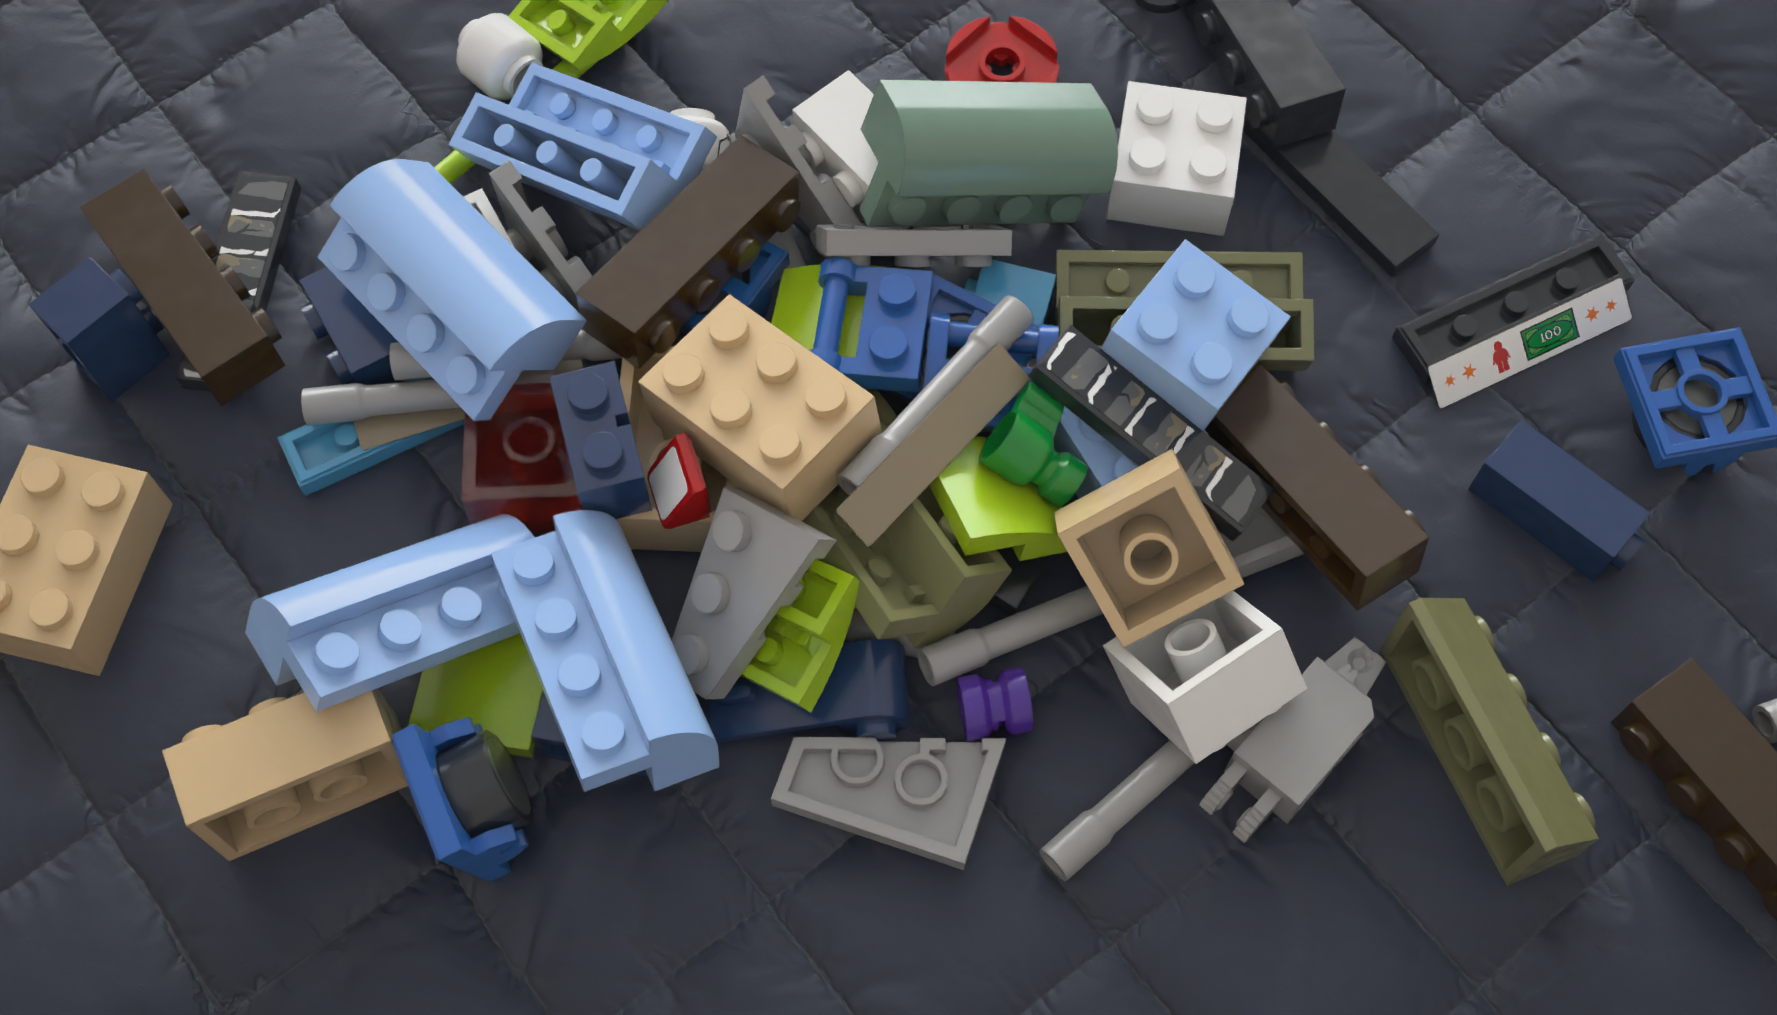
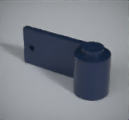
M868 639L843 643L832 673L811 713L740 676L724 699H708L710 729L717 743L834 725L840 726L851 734H856V737L875 738L878 742H892L896 740L897 732L909 726L905 648L902 644L887 639Z

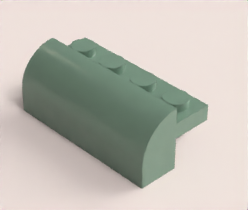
M880 80L860 128L878 161V165L859 211L868 227L977 225L987 223H1074L1090 194H1109L1118 160L1117 135L1113 119L1091 83Z

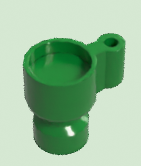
M1029 381L1022 388L1011 411L993 428L979 455L980 463L1010 483L1022 486L1032 482L1037 485L1038 495L1057 508L1065 505L1075 495L1088 471V465L1070 452L1058 453L1055 451L1054 436L1063 414L1064 405L1032 381Z

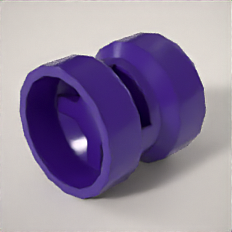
M1023 667L1001 670L996 677V682H992L991 678L983 679L977 674L956 677L959 713L966 742L988 738L993 731H999L1000 725H1003L1004 729L1012 735L1033 732L1031 697Z

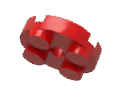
M990 16L978 18L963 26L949 42L946 53L944 81L1057 83L1059 64L1055 42L1043 28L1022 17L1009 16V23H990ZM994 63L1002 67L1010 63L1013 65L1012 74L1007 76L995 75L991 73L992 68L990 65Z

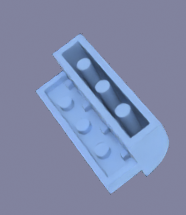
M531 62L509 105L476 92L448 145L470 161L490 170H495L510 160L521 175L522 183L641 231L697 177L717 136L704 125Z
M393 159L371 166L347 183L329 205L341 218L318 258L473 421L490 420L523 370H554L587 321L429 162Z
M577 510L553 516L555 531L491 552L495 571L584 792L642 770H646L654 791L719 767L718 744L623 530L614 517L594 510Z
M500 514L258 598L251 605L245 633L276 686L297 679L314 710L318 712L519 634V628L495 571L491 552L535 537L517 518L509 514Z

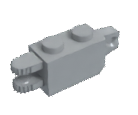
M1355 637L1325 662L1317 657L1302 674L1307 686L1305 691L1284 704L1278 711L1266 716L1262 721L1257 722L1227 743V746L1235 752L1224 771L1225 773L1205 795L1199 806L1212 815L1228 802L1233 795L1234 789L1240 784L1258 801L1253 807H1249L1236 822L1237 827L1233 831L1235 836L1245 843L1271 812H1274L1288 824L1363 735V731L1374 719L1372 700L1367 696V693L1386 661Z

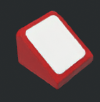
M685 432L677 434L650 467L647 475L660 522L664 529H672L709 518V513L712 512L707 487L691 438L686 436Z

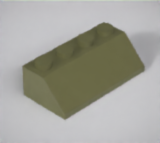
M1419 598L1408 603L1381 646L1380 651L1506 886L1579 856L1599 839L1594 830L1595 818L1593 812L1582 795L1577 792L1573 793L1560 770L1561 759L1557 747L1546 733L1539 732L1526 709L1527 697L1521 683L1513 674L1505 672L1494 652L1495 643L1489 626L1480 616H1474L1465 598Z

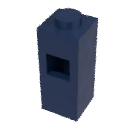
M1523 420L1515 426L1484 462L1468 488L1593 582L1609 563L1621 571L1645 542L1635 532L1650 515V512Z

